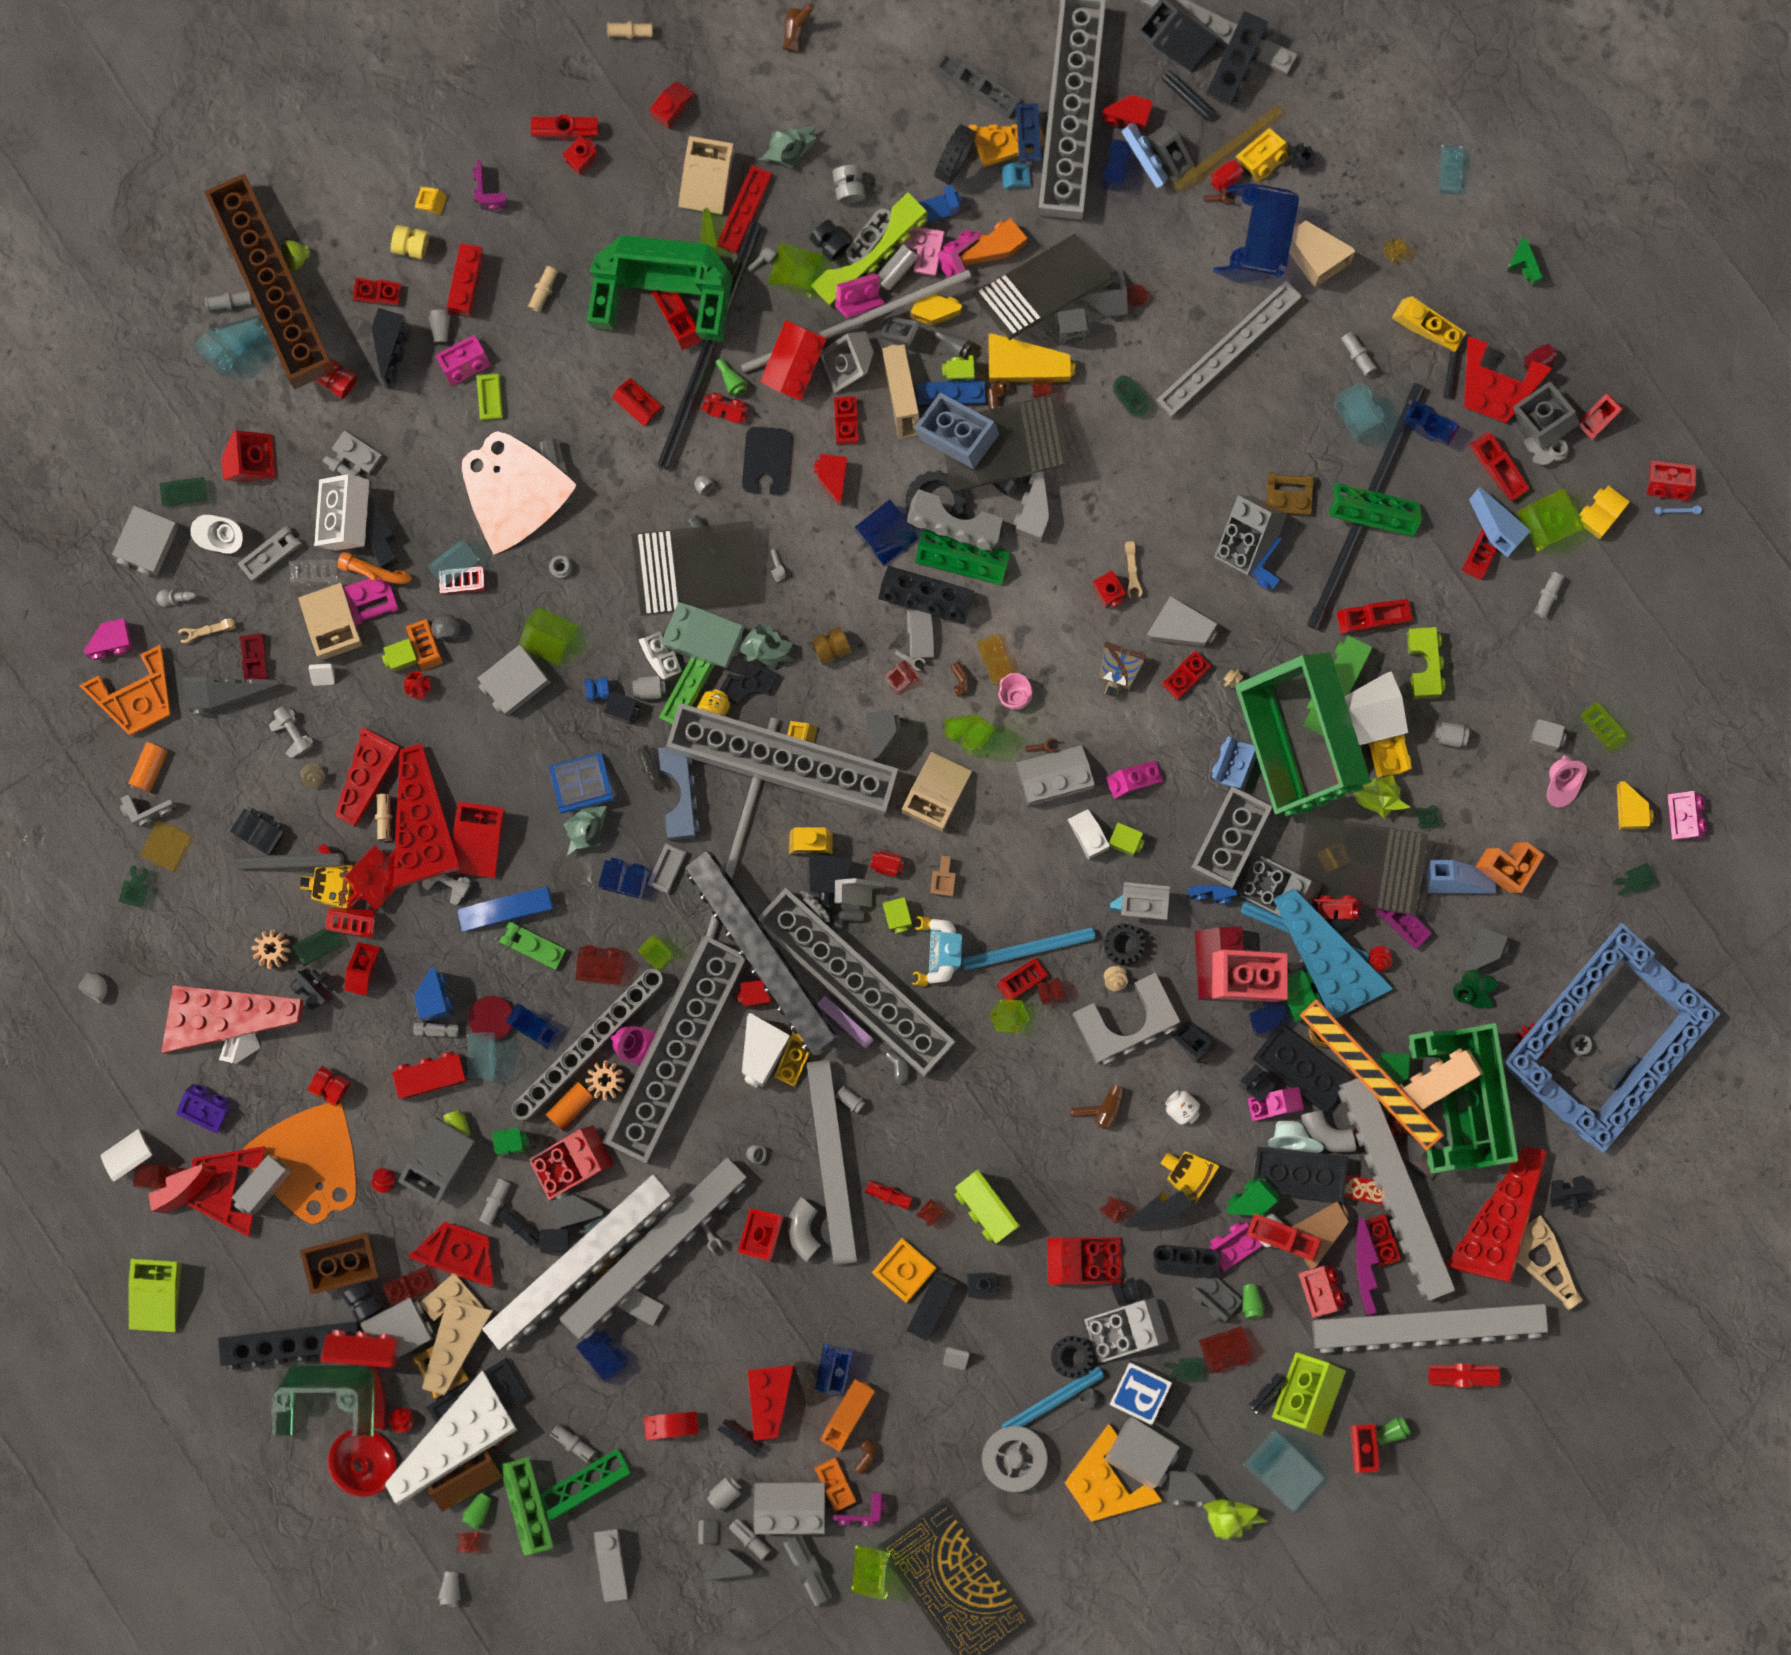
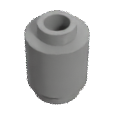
M660 676L639 677L638 680H633L634 698H640V700L662 698V694L666 693L665 680H660Z
M1443 721L1441 726H1436L1435 739H1438V744L1454 747L1467 745L1469 728H1464V725Z
M725 1477L709 1492L710 1495L707 1497V1500L718 1511L722 1508L726 1509L741 1495L739 1490L741 1485L733 1477L730 1479Z

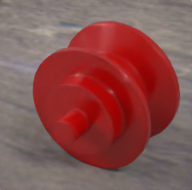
M1384 946L1372 948L1369 952L1370 966L1376 971H1385L1392 965L1390 950Z
M386 1168L375 1170L371 1180L372 1188L380 1193L390 1192L394 1187L395 1174Z
M397 1408L388 1417L391 1428L396 1433H404L410 1430L414 1424L411 1412L407 1408Z

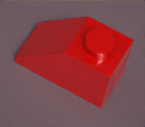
M678 81L674 82L662 91L650 107L651 118L667 129H670L695 93Z
M820 454L819 460H815L814 473L817 474L819 483L834 502L842 506L847 457Z
M361 942L357 943L346 969L344 991L367 995L373 980L380 947Z

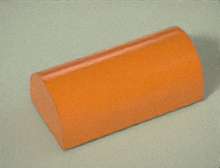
M146 742L128 784L150 793L168 751Z
M577 1082L546 1115L563 1131L594 1097Z

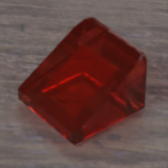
M906 661L899 662L883 676L896 694L918 679V676Z

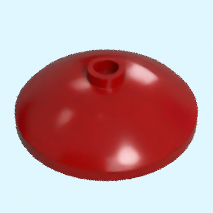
M353 1429L341 1434L334 1441L328 1453V1470L333 1481L340 1489L353 1496L370 1497L381 1493L387 1488L385 1483L396 1472V1457L392 1447L381 1435L371 1430ZM354 1465H358L361 1471H357Z

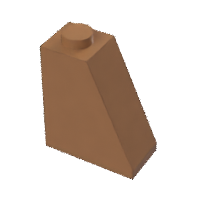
M1335 1202L1292 1226L1294 1229L1322 1240L1315 1263L1304 1259L1309 1270L1318 1265L1347 1225L1349 1214L1343 1204L1339 1206L1338 1202Z

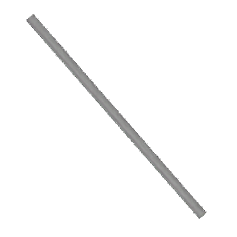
M969 270L963 271L818 333L830 338L972 278ZM772 352L742 364L743 372L747 373L766 365Z
M771 717L767 729L776 732L779 720ZM753 777L725 870L731 879L734 875L761 784V779ZM713 914L706 936L715 939L719 922Z

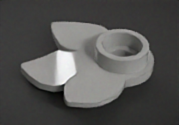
M1532 437L1524 440L1526 448L1531 453H1534L1532 461L1539 465H1548L1553 460L1561 461L1566 458L1569 452L1566 442L1560 438L1543 450ZM1553 449H1558L1560 453L1555 452Z

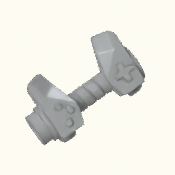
M282 706L273 712L276 720L269 725L271 731L274 732L286 728L295 741L286 752L290 758H296L313 747L311 737L301 736L295 727L296 718L294 717L295 713L293 710Z
M446 874L429 878L422 882V886L426 890H429L437 881H441L453 888L450 903L455 905L460 904L462 898L466 896L471 887L468 878L460 877L456 880Z

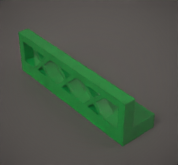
M1337 482L1333 486L1334 501L1329 509L1330 517L1409 536H1414L1422 521L1419 502ZM1341 492L1347 493L1350 497L1341 495ZM1362 497L1368 498L1371 502L1365 501ZM1383 502L1389 503L1392 507L1386 506ZM1404 507L1413 509V512L1407 511Z
M923 529L914 563L1002 585L1010 552L993 548L991 551L982 550L977 546L962 543L954 538L938 535L935 532ZM925 539L934 540L937 543H930L925 541ZM950 545H953V546H957L958 548H957V549H953V548H950L949 546H950ZM970 551H976L980 554L976 555L971 553ZM992 557L1003 558L1004 560L1000 561L993 559Z
M619 1449L614 1450L539 1495L549 1521L632 1473ZM616 1455L622 1467L614 1472L605 1470L607 1461ZM604 1463L603 1469L597 1468L598 1465ZM592 1469L602 1471L598 1482L594 1484L585 1482L588 1471ZM604 1472L609 1473L608 1476L603 1478ZM584 1474L583 1480L576 1479ZM571 1481L582 1483L579 1493L574 1496L565 1493L567 1484ZM584 1484L590 1485L589 1487L583 1490ZM563 1487V1491H562V1492L556 1491V1490H558L559 1488ZM551 1493L561 1495L559 1504L550 1509L544 1497ZM564 1496L570 1497L563 1502Z

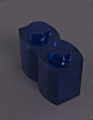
M1114 139L1110 145L1108 163L1103 178V186L1106 190L1120 192L1125 185L1127 167L1131 156V146L1127 141Z
M611 858L610 861L605 860L598 888L643 900L650 874L649 871L645 870L646 866L633 863L632 867L623 865V860Z

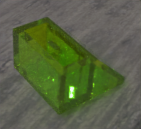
M977 714L946 718L942 722L943 735L952 742L958 741L962 745L961 749L970 756L973 754L979 756L995 735V727Z

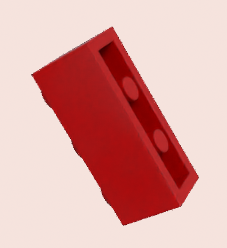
M464 243L459 245L447 302L449 314L468 318L472 316L485 255L483 248L480 246Z
M454 1051L443 1053L440 1059L433 1061L432 1057L421 1059L418 1061L419 1064L410 1067L409 1063L396 1067L397 1070L392 1072L398 1099L400 1100L467 1082L461 1055L454 1054Z

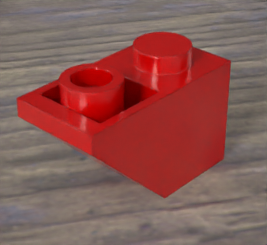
M1130 95L1105 108L1102 120L1111 126L1121 125L1124 127L1134 122L1138 130L1144 132L1153 101Z

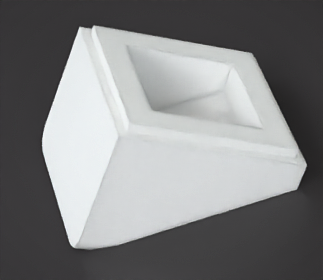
M331 664L309 666L311 682L314 686L335 684L334 667Z

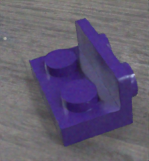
M192 1084L185 1090L176 1114L217 1134L221 1129L227 1111L231 1109L233 1103L228 1101L223 1095L208 1091L202 1085Z

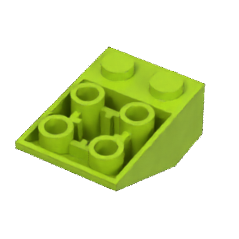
M131 1259L129 1274V1329L176 1332L182 1263Z

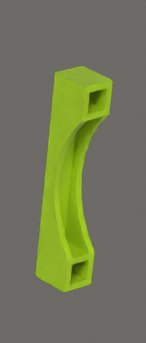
M907 192L892 207L887 230L872 252L850 266L826 270L811 285L813 290L833 308L836 305L837 284L864 277L867 274H873L879 266L877 264L881 260L890 258L895 252L894 248L899 243L901 245L904 244L911 237L910 233L915 228L919 229L926 223L927 211Z

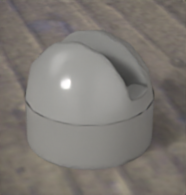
M701 475L695 480V488L701 495L707 494L714 486V482L705 475Z
M752 1145L746 1151L747 1159L752 1163L761 1164L766 1159L767 1152L763 1146Z

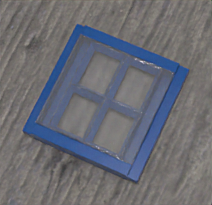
M602 752L549 766L560 814L613 800Z

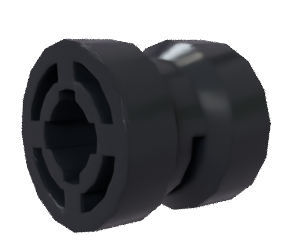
M1134 1277L1127 1279L1123 1284L1119 1282L1112 1284L1118 1306L1126 1304L1128 1299L1133 1301L1141 1299Z

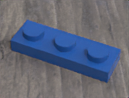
M985 381L917 383L918 407L930 406L939 393L963 405H984Z

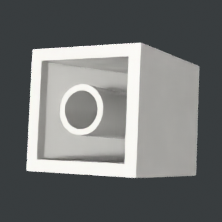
M1392 671L1385 673L1345 696L1359 745L1408 733L1402 695Z
M751 1013L747 1017L742 1073L745 1077V1082L757 1088L758 1085L765 1086L788 1045L790 1035Z

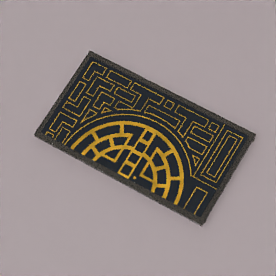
M946 1497L877 1546L952 1655H992L1034 1625V1622Z

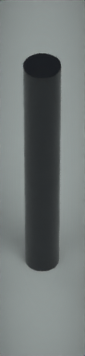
M1461 343L1455 352L1450 350L1444 399H1452Z

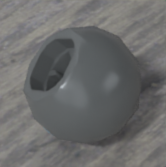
M441 614L432 622L431 630L437 640H451L458 636L460 625L453 615Z

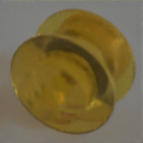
M1395 237L1391 241L1384 243V256L1391 262H1397L1399 258L1406 257V243L1400 238Z

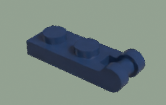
M1038 103L1016 104L1019 164H1026V161L1042 163ZM1034 147V152H1025V148Z

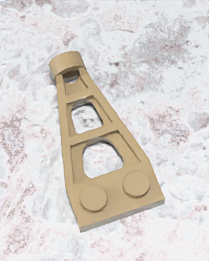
M1540 1215L1527 1225L1517 1263L1563 1302L1564 1306L1569 1310L1583 1299L1574 1287L1553 1232ZM1540 1244H1544L1548 1248L1551 1256L1549 1264L1544 1267L1537 1266L1528 1256L1529 1252ZM1553 1266H1557L1563 1276V1282L1558 1286L1553 1285L1545 1276V1272ZM1567 1293H1572L1571 1297L1565 1298Z

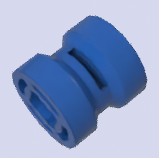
M607 676L600 677L598 680H593L592 678L584 679L587 702L594 701L596 698L609 699L610 692Z

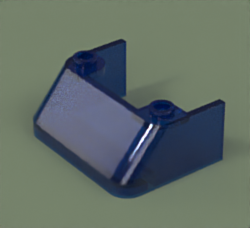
M1256 183L1229 186L1228 191L1242 197L1244 204L1252 206L1245 247L1237 248L1231 254L1229 266L1215 267L1213 272L1237 283L1281 277L1287 268L1299 204L1298 194L1288 189Z

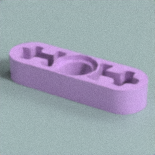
M826 996L818 1002L817 1005L865 1049L874 1041Z

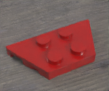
M444 1222L408 1256L413 1261L489 1288L493 1287L489 1239L482 1234Z

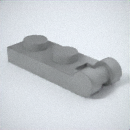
M289 526L282 528L238 563L252 582L302 545V542L291 534L292 530ZM283 539H285L288 543L284 547H282L279 544V542Z

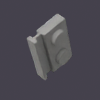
M1124 882L1121 916L1167 920L1170 886Z

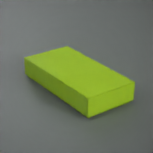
M477 375L480 420L503 419L500 375Z

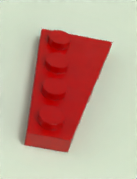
M361 727L359 733V742L355 746L352 765L348 769V778L345 787L342 789L335 812L336 817L354 827H357L401 749Z

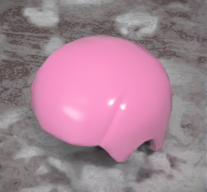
M1011 673L1001 679L998 696L1006 708L1011 710L1023 709L1030 703L1033 691L1026 676L1019 673Z

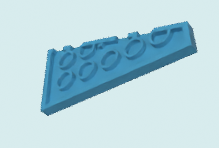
M1291 889L1273 899L1313 980V984L1324 1007L1335 1018L1393 989L1295 889Z

